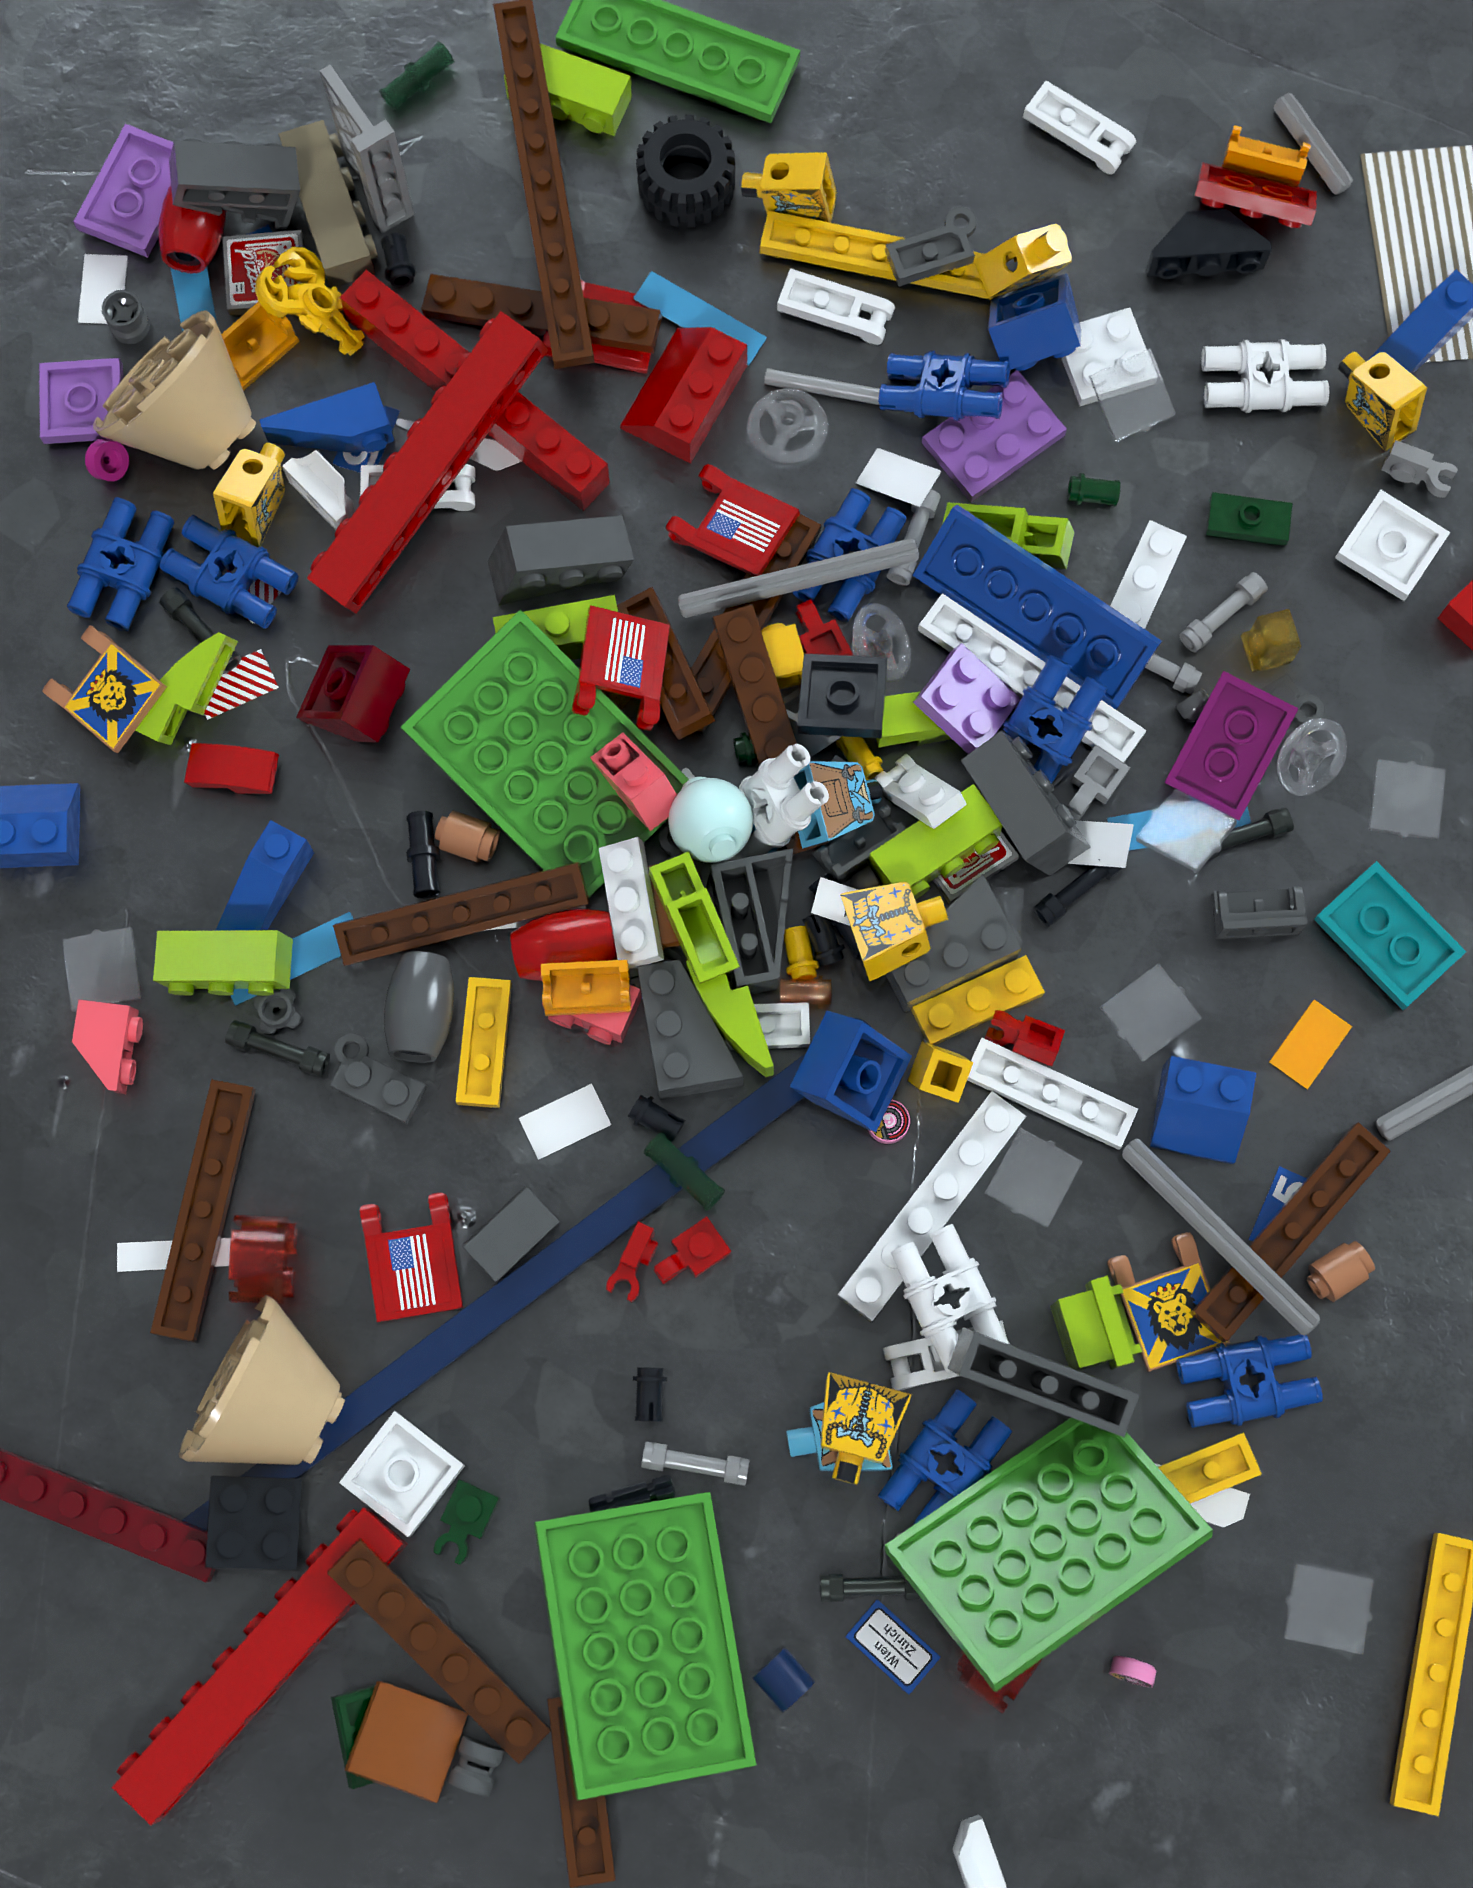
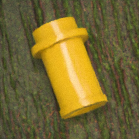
M841 736L840 740L836 741L837 747L841 749L848 762H858L862 766L866 780L873 779V777L884 771L881 766L883 760L879 756H874L862 737Z
M795 926L785 929L784 943L789 962L786 973L792 976L793 982H804L816 978V970L820 966L819 962L813 959L806 926Z

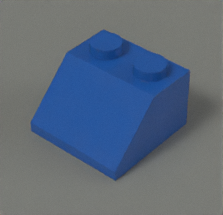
M1067 273L992 298L988 330L1000 362L1009 361L1010 370L1014 368L1017 371L1029 369L1038 360L1050 356L1054 358L1068 356L1077 347L1081 346V327Z
M80 784L0 786V868L79 865Z
M827 1010L790 1088L813 1103L870 1131L876 1132L912 1055L865 1022Z
M1170 1056L1162 1068L1149 1148L1234 1164L1250 1115L1256 1072Z

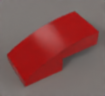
M191 743L184 783L193 788H228L235 793L272 794L279 754L241 746Z

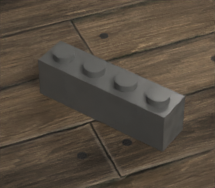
M965 1327L962 1328L948 1366L949 1370L960 1376L1125 1437L1139 1398V1394Z

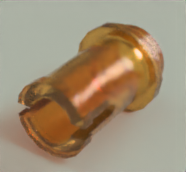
M819 975L818 979L781 978L780 1003L809 1002V1005H818L819 1009H823L824 1005H832V980L823 979V975Z

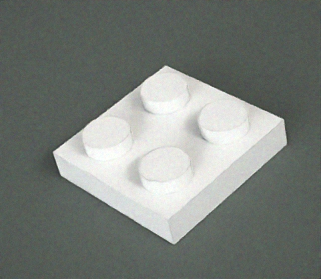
M1131 308L1079 322L1081 327V346L1077 347L1070 355L1062 357L1079 406L1155 384L1157 375Z
M1380 490L1337 553L1335 559L1405 601L1450 532L1383 490Z
M394 1411L339 1483L403 1534L411 1537L465 1465L398 1412Z

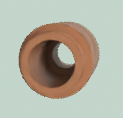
M454 810L448 817L442 816L435 831V839L440 841V850L475 862H479L481 859L490 862L500 837V830L492 828L490 822Z
M1353 1241L1349 1245L1342 1243L1308 1266L1311 1275L1307 1277V1282L1320 1299L1327 1297L1330 1301L1335 1302L1367 1281L1369 1274L1375 1270V1265L1368 1252L1357 1241Z

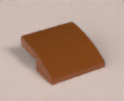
M377 1681L345 1771L380 1785L393 1787L428 1802L437 1803L468 1713L411 1691Z

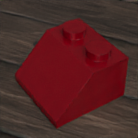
M328 645L296 718L356 742L378 743L381 736L388 729L389 717L396 701L405 690V681L411 669L374 645Z

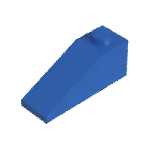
M1456 269L1419 304L1369 359L1379 352H1386L1413 374L1473 318V284Z
M375 382L259 420L268 443L276 445L359 453L362 451L375 452L383 449L387 443L395 441Z
M270 820L248 855L215 931L268 930L314 855V851L307 839Z

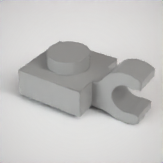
M1395 440L1384 460L1381 470L1389 473L1400 482H1413L1419 485L1421 480H1423L1431 494L1436 497L1445 498L1451 487L1442 484L1438 477L1444 476L1448 479H1453L1458 468L1450 463L1432 460L1434 454Z
M1097 745L1094 746L1071 780L1080 789L1068 804L1067 809L1074 819L1078 821L1083 817L1094 798L1106 804L1131 768Z

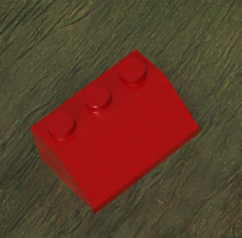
M713 327L677 328L622 421L620 429L691 464L747 367V344Z

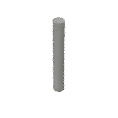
M769 368L766 370L764 381L766 385L880 405V388Z

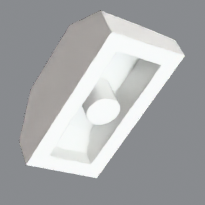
M313 451L303 458H291L282 466L289 483L335 530H337L342 521L352 517L354 514L353 502L345 494L344 477L318 451Z
M976 1815L962 1820L952 1850L965 1887L1007 1888L983 1819Z

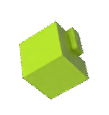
M1108 1276L1090 1280L1085 1284L1086 1292L1058 1299L1050 1306L1068 1367L1081 1371L1109 1363L1111 1370L1133 1363V1356L1142 1352L1140 1344H1135L1122 1304L1120 1297L1123 1293L1122 1286L1119 1284L1111 1287Z

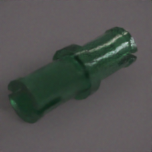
M438 41L434 47L416 62L409 61L404 65L405 71L386 87L379 90L382 98L392 110H398L419 90L424 92L430 87L429 82L446 67L455 62L453 56Z
M663 1133L655 1136L646 1146L644 1155L652 1159L670 1176L669 1181L676 1188L681 1186L706 1211L715 1206L724 1195L725 1189L717 1185L698 1167L699 1161L693 1156L687 1157Z

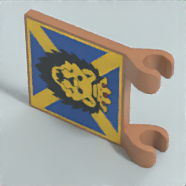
M90 625L81 636V639L98 651L101 656L74 692L66 685H60L54 679H50L42 692L63 707L112 751L119 753L167 686L119 647L107 634L99 632Z
M1186 1232L1176 1235L1171 1240L1174 1251L1182 1266L1135 1282L1130 1262L1125 1255L1116 1256L1107 1261V1266L1115 1285L1121 1284L1123 1293L1120 1297L1137 1344H1140L1141 1355L1147 1372L1175 1363L1176 1359L1212 1350L1217 1344L1223 1343L1191 1314V1311L1210 1291V1286L1199 1259L1197 1246L1191 1233ZM1228 1340L1227 1342H1224L1223 1344H1224V1345L1229 1344L1230 1341Z

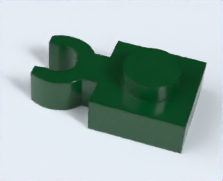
M459 1479L440 1521L451 1525L448 1533L441 1535L434 1545V1553L441 1555L444 1546L448 1542H455L459 1547V1553L454 1563L461 1565L469 1554L467 1542L469 1535L482 1539L500 1498Z

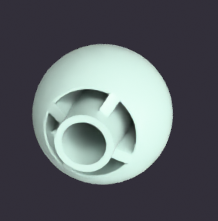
M694 777L683 785L681 791L673 800L669 811L668 824L673 841L683 853L689 852L692 859L700 862L716 863L730 859L746 845L753 828V814L746 796L732 783L717 778Z

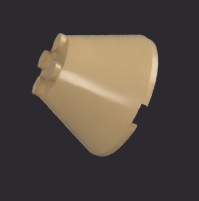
M204 310L180 323L184 331L171 342L164 336L120 381L103 404V407L108 411L104 420L102 421L99 417L95 418L93 429L100 436L196 470L203 469L208 465L215 470L229 457L230 452L227 448L236 438L241 440L253 430L256 422L251 418V409L216 320L208 311Z
M265 1295L255 1307V1309L262 1312L258 1319H253L252 1322L246 1320L238 1332L196 1410L199 1417L192 1431L187 1430L180 1447L179 1458L187 1462L298 1465L302 1460L311 1464L317 1456L323 1443V1439L319 1438L320 1432L326 1421L334 1423L344 1405L345 1399L341 1398L342 1393L339 1392V1382L275 1299Z

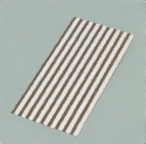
M1472 145L1360 154L1388 338L1419 304L1456 269L1473 284ZM1473 318L1426 362L1473 359Z

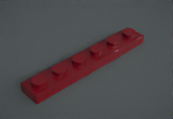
M0 1448V1500L203 1582H211L216 1569H204L206 1530Z

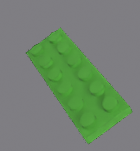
M572 0L556 34V45L769 123H772L800 60L799 49L662 0Z

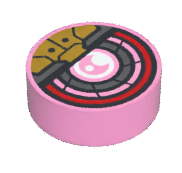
M891 1100L877 1131H868L880 1143H896L906 1135L909 1129V1113L900 1102Z
M1116 1656L1112 1659L1109 1674L1133 1684L1153 1687L1157 1670H1155L1154 1666L1124 1656Z

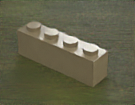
M324 120L278 133L282 147H296L300 184L299 197L330 288L356 281L366 270L375 275L371 259L378 258V254L371 234L363 236L360 225L366 224V219L360 201H351L349 191L355 190L348 166L343 168L339 166L337 158L342 157L343 152L337 134H328Z

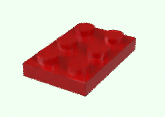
M1202 162L1195 190V196L1201 197V202L1205 205L1215 208H1223L1225 204L1240 208V213L1254 218H1262L1263 214L1278 217L1279 223L1292 228H1301L1302 224L1312 226L1316 213L1317 191Z

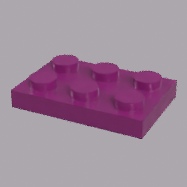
M1223 671L1164 783L1240 820L1299 708Z

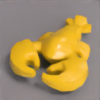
M291 247L278 256L274 262V267L272 265L265 267L257 277L255 293L260 305L267 313L279 318L287 314L298 316L301 325L305 326L306 329L311 330L313 333L319 331L327 337L330 336L332 339L340 341L339 351L344 355L348 353L351 356L363 346L362 339L365 337L361 330H352L349 327V323L344 319L343 314L340 312L343 309L339 298L342 294L338 292L335 286L331 290L325 286V271L322 262L316 254L304 247ZM282 265H290L291 267L285 269L283 275L301 283L288 287L281 275L275 278L274 282L271 276L275 268Z

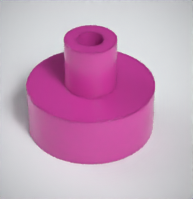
M99 439L93 442L87 449L85 464L88 472L94 478L112 482L119 480L125 475L129 466V456L121 443Z

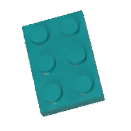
M1377 861L1314 918L1324 931L1402 1010L1406 1009L1466 953V950Z

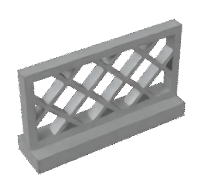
M328 65L321 69L320 73L342 152L363 184L372 221L382 234L414 215L395 131L386 119L373 126L333 67Z

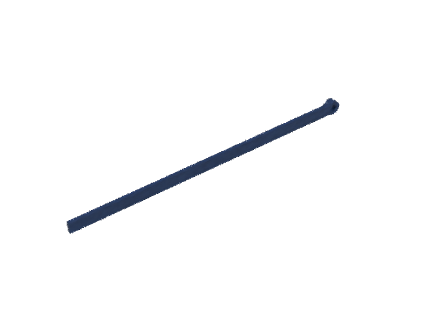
M854 1018L865 1022L867 1025H869L865 1020ZM805 1054L345 1397L344 1405L334 1423L326 1421L319 1436V1438L323 1439V1443L311 1464L303 1460L298 1465L256 1464L240 1477L298 1479L635 1226L638 1221L643 1220L805 1097L790 1088V1085ZM209 1500L181 1521L207 1531Z

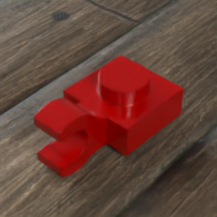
M811 599L796 606L798 611L795 612V615L801 627L806 631V633L799 636L805 654L853 656L835 619L824 624Z
M995 1010L991 1024L1003 1030L999 1031L989 1027L984 1039L1000 1046L1013 1043V1052L1021 1054L1032 1061L1053 1066L1065 1030L1025 1015L1022 1022L1013 1018L1007 1012Z
M706 1216L671 1240V1244L677 1252L654 1266L653 1271L663 1285L687 1268L697 1278L729 1256L731 1250Z
M638 1221L621 1256L617 1270L607 1281V1292L612 1294L618 1282L627 1281L631 1285L627 1301L633 1303L637 1299L640 1285L636 1278V1273L641 1263L649 1266L659 1242L653 1240L655 1236L654 1228Z

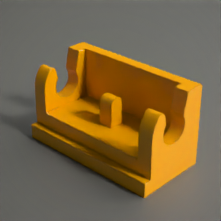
M1233 126L1222 167L1299 186L1306 168V158L1311 144L1303 142L1300 151L1239 136L1242 127Z
M259 301L221 334L243 391L300 342L286 316L279 318L267 313Z
M627 960L541 964V978L543 981L542 1003L545 1016L631 1012L630 974Z

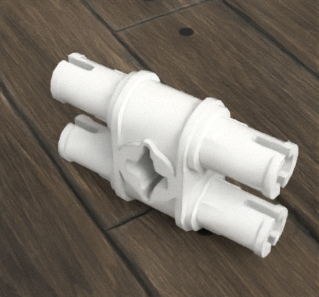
M1279 339L1278 342L1250 343L1249 340H1243V342H1239L1238 346H1204L1201 355L1203 372L1237 371L1239 375L1241 374V382H1207L1204 388L1205 408L1240 407L1241 411L1250 413L1252 410L1280 409L1281 412H1287V410H1291L1292 406H1326L1329 400L1328 380L1293 381L1289 377V370H1322L1326 363L1325 344L1290 345L1288 341Z
M800 744L790 745L777 758H768L763 761L758 771L754 775L743 779L739 785V789L750 803L753 824L756 828L741 850L746 858L767 854L772 848H782L787 845L791 836L797 831L808 827L811 822V815L829 800L826 787L818 781L809 782L801 790L799 789L794 776L810 763L809 752Z
M953 1224L930 1234L946 1271L942 1272L944 1275L937 1279L935 1276L930 1277L914 1242L891 1252L906 1286V1289L903 1290V1297L905 1300H909L922 1328V1331H920L921 1335H924L925 1339L930 1337L946 1373L951 1372L948 1366L959 1339L953 1326L957 1325L956 1320L964 1317L965 1321L969 1319L975 1332L1010 1344L993 1309L996 1307V1298H991L977 1268L979 1266L978 1261H975L974 1258L969 1259ZM947 1287L950 1293L956 1291L958 1293L961 1291L966 1292L955 1302L957 1309H953L950 1304L934 1305L945 1294L943 1288Z

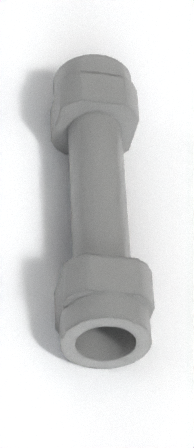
M931 489L920 507L913 504L911 507L913 516L904 540L914 539L917 547H919L928 519L934 518L941 496L935 490ZM917 562L889 568L887 578L900 585H909Z
M1254 572L1245 576L1236 584L1235 592L1203 620L1195 619L1179 634L1182 643L1192 652L1202 649L1212 639L1211 633L1245 604L1253 605L1268 590L1265 581Z
M1155 654L1145 667L1175 682L1172 688L1192 695L1202 675V672L1196 670V667L1187 663L1180 667Z
M645 1442L641 1468L663 1472L664 1467L723 1477L725 1483L746 1486L750 1459L728 1455V1459L725 1460L667 1450L668 1445Z

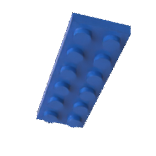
M959 505L951 509L913 573V576L939 594H944L1045 663L1050 655H1053L1071 665L1072 668L1066 677L1081 686L1085 678L1089 676L1107 686L1108 689L1101 700L1115 710L1120 707L1162 642V640Z

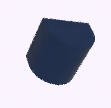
M786 1647L752 1677L782 1713L792 1706L815 1683V1680Z

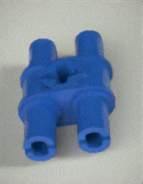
M929 351L924 356L890 353L887 362L889 380L902 379L921 382L916 386L882 384L879 391L880 410L914 412V415L919 418H924L925 415L953 417L955 421L964 419L965 416L995 417V419H999L1003 406L1002 392H979L968 389L972 388L973 385L1007 388L1010 379L1009 361L977 360L970 353H965L964 356L936 354L935 351Z
M852 488L836 515L826 519L824 522V530L813 549L807 551L806 561L812 563L845 555L850 551L857 552L894 543L907 518L897 509L887 507L871 535H865L856 530V527L871 503V499L866 493ZM882 570L843 579V584L828 608L829 614L839 621L849 622L864 594H869L875 589V581ZM823 585L792 593L804 602L810 599L814 601Z
M115 497L102 528H97L96 531L92 532L91 537L93 540L83 563L78 564L77 573L80 578L67 604V608L81 617L90 618L102 588L108 586L117 588L118 591L105 621L116 629L128 631L140 601L146 600L151 594L149 589L164 556L162 550L175 522L169 515L153 510L140 540L136 542L125 540L124 538L137 508L133 503ZM125 559H127L129 564H123ZM119 564L117 569H115L113 565Z
M195 515L190 516L183 526V537L210 551V554L204 563L199 564L170 548L161 559L160 569L189 585L188 588L192 595L196 597L202 596L220 606L222 612L226 614L238 613L264 629L268 628L276 616L277 608L248 592V589L255 580L259 579L282 593L289 595L297 584L298 573L271 559L270 554L264 547H256L238 537L234 530L225 529L221 531ZM234 568L236 569L234 574L226 572L224 576L222 574L225 569L232 571Z
M1050 655L1033 686L1028 685L1027 688L1022 690L1024 695L1009 721L1005 720L1003 723V730L1011 738L1015 739L1019 736L1026 745H1032L1033 743L1040 747L1039 751L1041 754L1034 768L1036 771H1043L1051 783H1053L1063 765L1068 766L1069 763L1073 762L1071 757L1087 730L1091 731L1093 722L1090 719L1108 689L1104 684L1087 676L1069 707L1064 706L1061 708L1057 706L1054 698L1072 666L1053 655ZM1051 715L1055 718L1053 725L1060 733L1050 732L1043 736L1040 733L1042 726L1034 718L1046 719Z
M1299 1334L1268 1340L1267 1337L1259 1335L1255 1337V1340L1226 1346L1223 1343H1219L1213 1348V1352L1176 1359V1368L1181 1384L1219 1378L1223 1381L1225 1388L1223 1395L1186 1403L1191 1427L1195 1428L1230 1421L1232 1425L1241 1426L1244 1421L1269 1416L1280 1418L1281 1415L1285 1414L1286 1409L1322 1402V1390L1317 1377L1278 1383L1273 1373L1274 1366L1307 1360L1312 1357L1307 1335ZM1246 1369L1249 1376H1257L1258 1384L1252 1386V1392L1249 1385H1241L1239 1380L1240 1377L1246 1374Z
M958 1389L955 1390L934 1419L924 1420L922 1423L923 1429L906 1452H901L898 1455L900 1457L898 1459L899 1467L878 1494L880 1499L896 1511H899L921 1481L927 1482L929 1480L934 1484L933 1489L936 1492L913 1524H916L985 1477L986 1474L988 1475L992 1472L993 1466L990 1464L1013 1432L1008 1426L992 1416L969 1447L959 1445L956 1442L957 1438L955 1435L977 1404ZM930 1452L942 1457L948 1452L955 1457L952 1465L957 1469L956 1472L960 1476L950 1471H946L943 1475L939 1474L936 1471L938 1462Z

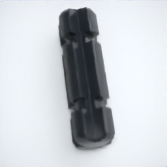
M665 1475L652 1479L653 1483L646 1484L645 1481L611 1491L612 1495L606 1496L604 1493L591 1497L588 1503L590 1512L674 1498L675 1490L672 1479Z

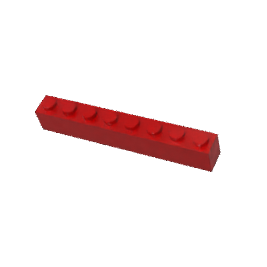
M368 270L339 297L346 320L361 330L368 338L435 392L441 386H447L456 373L455 368L459 359L468 352ZM519 392L488 433L494 440L583 512L610 484L608 463Z
M500 311L495 319H490L483 326L479 335L480 340L471 352H466L459 359L455 368V375L447 386L443 385L435 392L431 400L432 406L423 419L419 418L412 424L407 433V441L399 452H394L388 457L383 466L381 477L375 485H370L364 490L359 499L357 510L351 518H346L341 522L335 532L336 539L327 551L321 552L314 559L311 565L312 572L307 579L356 614L548 351L547 347L537 336L502 311Z
M363 1507L359 1513L352 1509L336 1527L340 1534L329 1546L322 1543L312 1552L305 1561L309 1569L298 1581L291 1577L277 1591L274 1598L278 1603L267 1615L261 1611L249 1622L243 1630V1633L247 1636L246 1639L236 1650L229 1646L214 1661L211 1667L216 1672L204 1685L200 1681L196 1682L181 1698L180 1702L184 1707L172 1720L169 1716H166L151 1731L148 1737L153 1742L141 1755L137 1751L133 1752L118 1768L116 1772L121 1777L112 1788L150 1826L160 1822L356 1603L327 1574L330 1567L359 1538L388 1566L408 1545L370 1508Z

